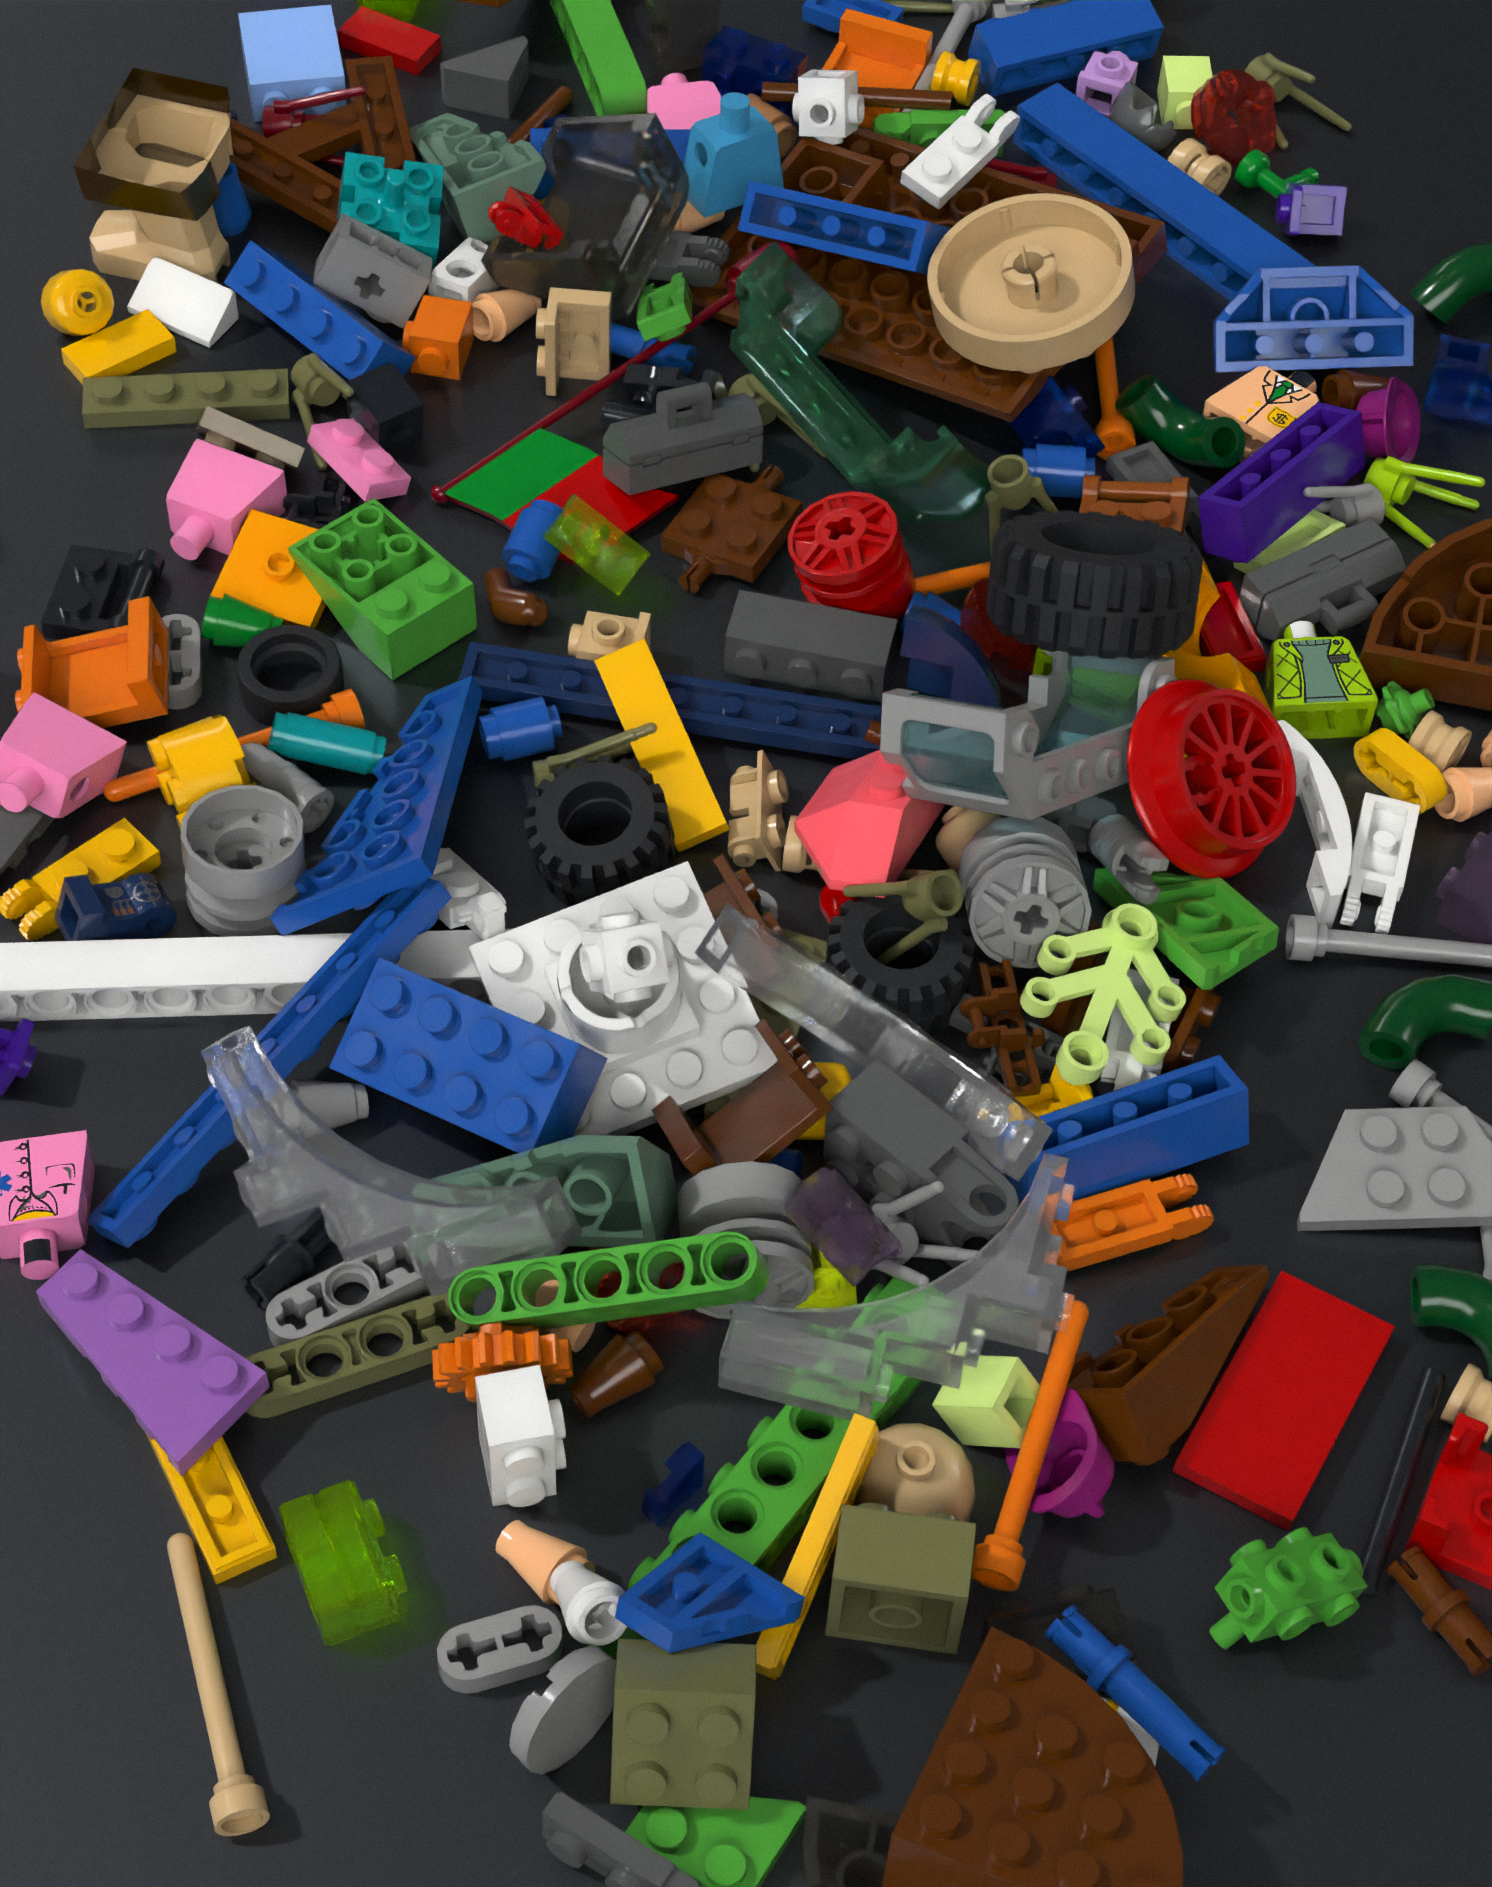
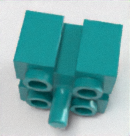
M345 152L339 188L337 219H340L342 213L431 257L433 270L439 250L441 215L438 214L442 200L444 166L405 160L403 170L384 168L385 157Z

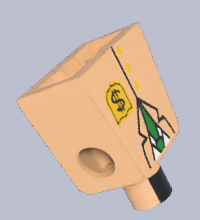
M1258 366L1210 396L1205 402L1203 415L1229 417L1241 426L1245 437L1244 453L1239 460L1242 463L1317 402H1320L1315 394L1317 390L1316 382L1307 372L1297 370L1286 378L1266 366Z

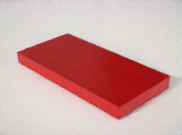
M1281 1270L1176 1459L1172 1472L1290 1531L1380 1359L1395 1326Z

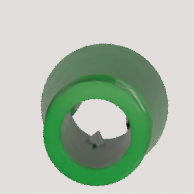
M226 593L223 598L210 595L204 614L201 638L213 640V646L244 647L251 638L264 630L284 625V618L274 616V614Z

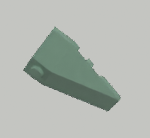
M445 113L409 128L413 150L419 161L444 166L442 202L464 239L469 237L475 238L488 246L501 241L504 235L490 221L488 217L489 207L496 201H504L509 186L534 195L547 169L542 156L530 142L519 140L511 144L507 142L505 133L496 130L489 135L484 134L480 131L477 123L450 113Z
M578 1135L419 1182L414 1188L426 1241L612 1248L662 1241L678 1211L677 1190L670 1155L641 1136Z

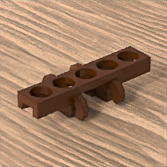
M1010 959L1002 960V964L999 966L987 967L986 962H979L977 977L982 996L969 998L960 1005L961 1015L971 1018L973 1031L967 1036L968 1044L974 1048L995 1047L1007 1098L1039 1095L1042 1084L1033 1049L1044 1043V1031L1042 1028H1036L1032 1031V1037L1028 1038L1020 1010L1022 1006ZM999 976L1003 978L1006 982V987L992 988L990 977ZM1011 1010V1011L1008 1012V1013H999V1012H997V1011ZM983 1017H988L990 1027L985 1026ZM1009 1023L1015 1025L1017 1028L1008 1029L1006 1025L1001 1024ZM1023 1051L1024 1059L1018 1062L1011 1061L1009 1052ZM1014 1072L1026 1073L1030 1077L1031 1083L1026 1086H1018Z

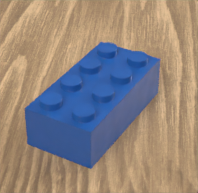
M378 958L329 1068L512 1151L521 1153L573 1137L608 1058L559 1034L382 958Z

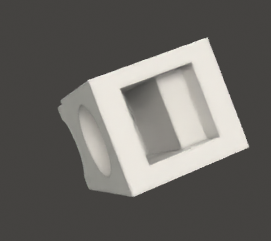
M469 237L465 239L431 271L428 295L473 303L477 295L496 291L502 285L507 275L510 262L508 251L488 246L475 238Z

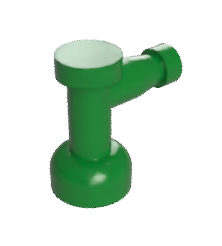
M1259 149L1252 150L1242 159L1234 175L1235 181L1244 188L1252 189L1259 186L1276 199L1279 194L1286 193L1287 182L1318 184L1319 174L1314 168H1307L1299 174L1283 180L1270 170L1271 163L1269 157Z

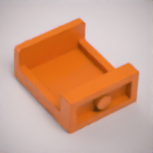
M846 8L840 18L839 42L822 70L858 71V87L914 89L931 58L933 32ZM865 106L863 121L858 126L873 130V122L877 115L879 116L881 113L886 114V112L888 114L901 112L903 108Z
M150 596L128 601V625L53 642L45 640L36 624L24 627L23 648H19L17 651L18 666L22 674L21 689L15 693L18 713L28 698L35 692L102 729L168 714L169 630Z

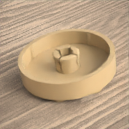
M1049 193L1025 194L1002 199L967 215L956 223L940 240L930 259L927 274L934 320L941 336L949 346L963 357L983 366L1000 370L1021 371L1028 374L1090 356L1095 349L1108 341L1125 322L1134 302L1136 285L1131 245L1127 234L1119 222L1107 211L1091 202L1072 196ZM1035 285H1037L1038 293L1035 292Z

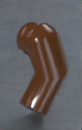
M494 568L485 573L483 582L491 612L497 620L518 626L528 624L532 627L540 626L545 622L548 616V606L543 599L536 598L535 594L514 589L509 573L505 569Z

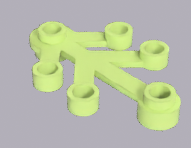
M1133 903L1120 905L1106 914L1099 929L1068 937L1062 935L1047 937L1037 955V961L1045 972L1052 975L1066 974L1070 970L1075 958L1108 951L1109 954L1105 964L1051 979L1034 977L1028 981L1020 997V1004L1026 1013L1036 1018H1045L1053 1013L1058 1002L1093 993L1079 1031L1071 1032L1065 1037L1056 1055V1065L1060 1076L1072 1085L1080 1086L1092 1083L1100 1077L1109 1060V1049L1102 1038L1115 1004L1134 1034L1130 1044V1051L1138 1062L1148 1066L1157 1065L1163 1060L1170 1048L1171 1040L1168 1033L1157 1026L1154 1019L1166 1023L1176 1020L1186 1003V995L1178 985L1172 983L1153 951L1159 937L1157 921L1153 914L1143 906ZM1051 951L1061 954L1064 958L1055 957ZM1131 961L1151 990L1146 1006L1127 975ZM1033 994H1040L1047 999V1001L1039 1000ZM1159 998L1168 1000L1173 1006L1164 1004ZM1143 1041L1153 1043L1157 1049L1148 1047Z

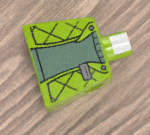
M1297 621L1288 625L1283 632L1284 639H1278L1271 645L1264 675V695L1277 721L1285 720L1305 739L1367 736L1378 699L1350 641L1342 636L1317 637L1315 626L1309 621Z

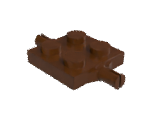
M771 464L767 465L758 479L751 484L719 473L707 476L660 535L662 551L683 558L691 564L679 578V584L685 591L688 592L691 589L692 594L697 593L707 577L713 573L731 575L754 583L788 538V533L795 519L803 512L802 501L773 492L784 480V474L777 466L773 469Z

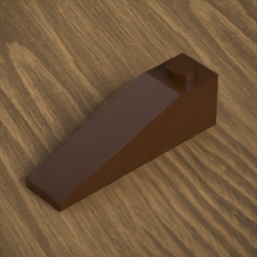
M1267 1265L1217 1267L1163 1301L1161 1304L1163 1316L1148 1319L1138 1325L1128 1323L1115 1331L1113 1335L1117 1345L1093 1360L1091 1355L1086 1352L1076 1356L1067 1387L1076 1390L1084 1400L1098 1436L1112 1454L1114 1461L1134 1462L1138 1466L1153 1464L1163 1459L1170 1451L1169 1446L1190 1427L1271 1276Z

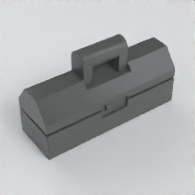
M707 382L658 392L656 397V413L610 424L603 436V446L605 447L603 448V476L628 495H633L762 463L763 435L761 433H763V421L757 402L745 392L712 400V391ZM692 406V409L676 413V410Z
M1369 518L1245 574L1239 599L1254 630H1256L1261 638L1273 641L1283 639L1285 628L1297 621H1309L1313 624L1320 622L1330 634H1338L1372 618L1379 606L1374 596L1391 589L1401 578L1406 565L1398 545L1392 539H1389V535L1372 518Z

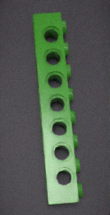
M895 1277L886 1286L880 1283L875 1285L861 1305L859 1311L861 1316L849 1330L841 1327L834 1333L824 1349L823 1362L812 1374L804 1371L797 1377L786 1395V1406L775 1419L766 1416L760 1421L748 1440L747 1448L749 1450L736 1465L727 1462L718 1471L709 1486L708 1495L710 1496L697 1512L688 1509L680 1516L669 1534L668 1541L670 1544L656 1560L649 1556L638 1566L629 1581L628 1590L700 1532L763 1572L768 1573L807 1525L854 1413L876 1421L878 1430H884L957 1341L963 1309L928 1286L922 1288ZM888 1340L898 1344L900 1347L887 1349L877 1345L876 1342ZM852 1384L862 1388L864 1391L851 1394L842 1391L838 1387ZM807 1429H817L824 1432L827 1436L822 1439H810L803 1436L800 1432ZM768 1475H780L790 1482L782 1486H773L765 1483L762 1478ZM731 1521H740L750 1526L751 1529L737 1534L725 1530L722 1526ZM628 1626L618 1638L648 1640ZM618 1639L610 1644L597 1646L617 1659Z

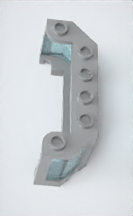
M1044 650V655L1052 656L1051 673L1048 676L1029 675L1028 703L1008 709L920 695L918 691L900 688L882 693L880 752L887 763L901 765L908 778H905L902 787L910 798L1032 820L1129 782L1127 774V748L1134 719L1142 704L1156 689L1177 680L1174 675L1175 658L1153 656L1150 654L1138 659H1129L1128 657L1100 659L1099 656L1084 655V657L1069 655L1067 652Z

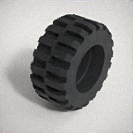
M1043 511L1034 512L1031 516L1023 514L1014 517L1012 521L1007 520L1003 523L993 537L986 612L993 625L997 626L1001 633L1006 636H1014L1015 640L1020 643L1037 645L1042 650L1067 652L1069 655L1084 657V655L1099 656L1100 659H1116V657L1138 659L1150 654L1160 656L1166 654L1169 650H1177L1193 634L1203 558L1197 545H1195L1190 537L1181 536L1180 531L1170 527H1160L1159 523L1148 520L1139 521L1129 516L1104 515L1102 512L1091 511L1087 513H1076L1074 511L1048 513Z

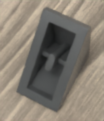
M517 37L441 62L443 103L453 108L509 119L529 80V53L526 37Z

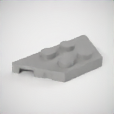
M1466 1106L1345 1109L1299 1213L1297 1230L1333 1231L1492 1226V1143Z

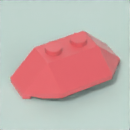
M880 750L833 768L794 821L796 835L812 861L822 870V878L829 889L843 891L844 887L848 885L896 882L946 805L908 797L902 787L905 778H908L901 765L887 763ZM874 896V897L885 898L886 896Z

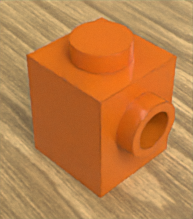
M423 295L414 321L408 320L403 332V348L410 351L416 357L411 365V373L454 380L461 379L474 341L472 302Z

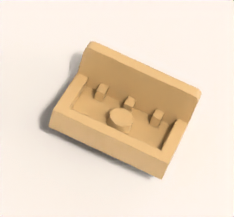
M550 287L547 308H538L536 317V339H545V346L539 345L537 376L545 377L547 396H556L559 377L600 380L611 372V292Z

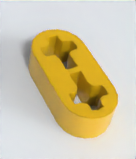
M1379 728L1355 743L1354 758L1360 771L1389 797L1421 805L1419 815L1445 800L1447 786L1439 769L1393 731L1387 728Z

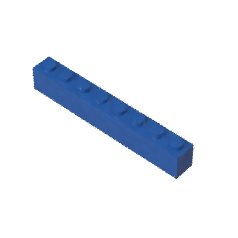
M1058 82L1017 105L1016 114L1019 115L1020 121L1013 135V143L1049 170L1055 172L1056 175L1089 199L1165 222L1168 250L1165 254L1229 301L1233 299L1258 268L1317 267Z

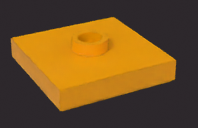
M250 509L211 595L223 598L226 593L274 614V616L283 617L284 625H300L315 629L326 604L291 557L288 547L319 529Z

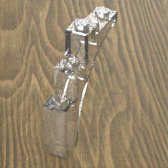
M729 903L726 904L695 951V954L718 975L787 1016L863 1068L868 1067L877 1058L969 1129L968 1145L1006 1175L1019 1182L1030 1164L1040 1155L1043 1145L1053 1129L1011 1095L1012 1091L985 1069L933 1039L905 1015L858 988L830 964Z
M250 1025L229 1033L201 1051L207 1064L208 1077L212 1085L219 1090L232 1118L235 1136L245 1147L250 1157L249 1161L237 1168L233 1173L239 1184L241 1199L251 1210L258 1227L319 1206L324 1216L326 1232L329 1238L337 1244L344 1262L406 1241L411 1251L413 1267L416 1273L424 1279L432 1297L449 1292L454 1278L464 1270L478 1266L556 1256L582 1233L557 1176L515 1186L468 1187L421 1178L380 1162L344 1140L303 1105L273 1068Z
M1044 1153L1029 1193L1007 1225L972 1258L933 1282L888 1299L840 1308H782L737 1300L720 1352L718 1387L851 1421L854 1413L871 1419L875 1401L887 1404L895 1373L959 1389L965 1365L974 1368L978 1367L985 1338L1048 1354L1054 1330L1064 1333L1067 1331L1075 1295L1063 1293L1068 1268L1057 1265L1063 1237L1052 1234L1055 1219L1068 1221L1076 1185L1064 1183L1069 1158Z

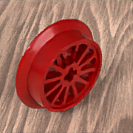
M1196 679L1176 680L1159 687L1145 700L1137 712L1128 741L1127 774L1136 812L1150 839L1174 865L1200 878L1220 876L1224 879L1237 875L1247 869L1257 860L1265 846L1272 843L1283 832L1290 820L1295 804L1296 771L1294 759L1288 740L1275 717L1260 701L1245 692L1230 688L1221 689L1214 684Z

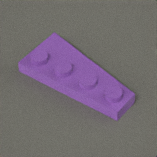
M81 1249L36 1291L43 1309L83 1357H87L101 1374L103 1382L116 1397L119 1396L132 1411L139 1426L151 1440L155 1439L181 1477L270 1387L265 1371Z

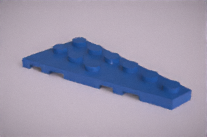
M473 675L424 696L397 735L403 745L392 756L381 758L374 768L373 772L378 781L370 792L368 789L358 791L321 844V848L326 854L324 859L314 868L304 870L294 883L300 894L293 904L279 905L271 916L270 920L282 936L351 908L355 910L365 909L374 904L381 896L401 888L405 890L415 889L433 876L483 696V691Z

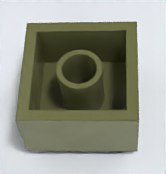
M862 1503L858 1506L842 1504L825 1636L957 1655L969 1598L976 1523L963 1522L956 1516L943 1512H932L921 1516L894 1512L890 1507L879 1503Z
M618 1639L614 1685L610 1804L749 1810L756 1698V1645L709 1643L668 1653L649 1640Z

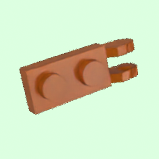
M1184 1173L1183 1175L1178 1174L1176 1177L1171 1176L1151 1182L1150 1179L1041 1210L1040 1213H1037L1035 1226L1058 1274H1063L1171 1241L1172 1238L1181 1240L1188 1238L1190 1235L1202 1233L1203 1230L1208 1229L1212 1225L1214 1216L1206 1204L1194 1205L1191 1208L1186 1207L1170 1213L1166 1212V1208L1186 1202L1193 1195H1196V1191H1198V1185L1191 1174L1187 1175Z

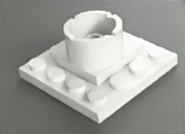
M688 861L468 946L491 1006L575 1041L608 1058L573 1137L578 1135L624 1136L658 1122L651 1110L669 1095L686 1111L750 1085L778 1062L776 1056L754 1026L760 1020ZM638 911L639 920L660 921L661 931H666L670 937L674 953L673 966L668 968L670 983L650 986L652 993L650 998L615 1003L614 994L590 991L589 983L586 982L580 965L579 952L581 946H583L580 931L603 927L602 916ZM630 949L627 955V961L630 967L634 969L632 952Z

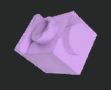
M1094 51L1085 70H1081L1078 75L1076 96L1110 119L1112 105L1125 83L1130 82L1135 85L1138 63L1130 61L1127 55L1120 51H1111L1107 54ZM1097 90L1111 94V104L1091 98L1094 91Z

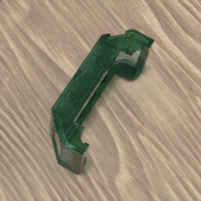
M773 241L737 277L735 296L741 301L738 329L731 330L729 348L842 475L860 492L871 493L888 502L896 514L899 523L966 521L986 502L985 496L991 491L987 477L989 467L944 425L936 431L940 438L935 441H923L909 427L893 441L816 356L837 335L841 328L843 314L840 306L815 279Z

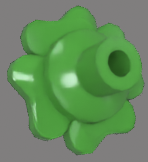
M1392 680L1388 682L1387 686L1382 688L1383 698L1377 704L1376 713L1381 720L1383 728H1387L1397 735L1404 734L1410 741L1415 729L1422 720V713L1434 708L1435 701L1427 688L1411 694Z

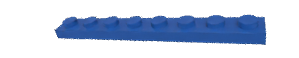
M429 878L424 884L415 889L405 890L401 888L391 892L87 1217L86 1221L100 1236L129 1248L135 1241L144 1238L154 1229L158 1222V1216L176 1196L185 1193L197 1182L200 1170L218 1151L225 1149L237 1139L241 1132V1126L260 1106L270 1102L279 1093L283 1080L299 1063L308 1060L318 1051L322 1038L340 1019L349 1016L355 1011L378 958L397 965L400 960V954L414 938L429 930L436 923L439 911L452 898L441 882Z

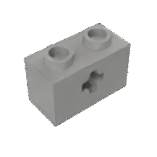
M342 213L316 260L313 284L341 301L347 300L363 308L371 318L378 322H391L404 328L431 282L432 258Z

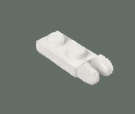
M984 94L971 106L966 116H960L902 171L900 183L935 208L940 209L997 155L999 147L1006 142L1007 138H1010L1019 125V115L1011 110L995 122L991 131L987 133L980 126L993 113L996 100L990 95Z
M1365 792L1352 846L1351 868L1345 887L1347 893L1340 924L1353 926L1354 921L1357 920L1359 915L1362 892L1382 897L1374 919L1375 932L1388 934L1396 901L1400 900L1404 888L1421 805Z

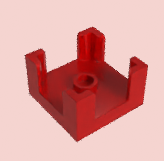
M1458 1413L1440 1454L1404 1552L1419 1545L1435 1567L1492 1590V1454L1479 1449L1489 1427L1484 1422Z

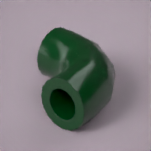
M1492 243L1464 247L1444 258L1416 284L1409 295L1447 324L1455 313L1469 300L1481 293L1489 292L1492 294Z
M1150 373L1136 379L1116 400V409L1133 425L1134 429L1148 442L1154 441L1162 452L1189 465L1212 469L1228 468L1234 466L1244 453V432L1234 419L1225 416H1205L1192 410L1178 400L1155 374Z
M1453 974L1412 980L1381 1000L1362 1029L1358 1040L1360 1052L1367 1060L1380 1067L1404 1069L1416 1059L1419 1047L1423 1041L1434 1034L1453 1032L1485 1041L1492 1024V982Z
M1414 1264L1411 1268L1409 1282L1410 1310L1414 1325L1417 1327L1436 1326L1454 1329L1470 1338L1482 1351L1488 1368L1489 1381L1492 1382V1281L1471 1270L1434 1264Z

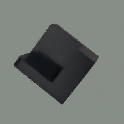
M387 363L347 381V384L354 390V394L351 397L347 396V414L349 418H354L356 422L361 424L364 430L386 452L422 437L424 404L394 364Z

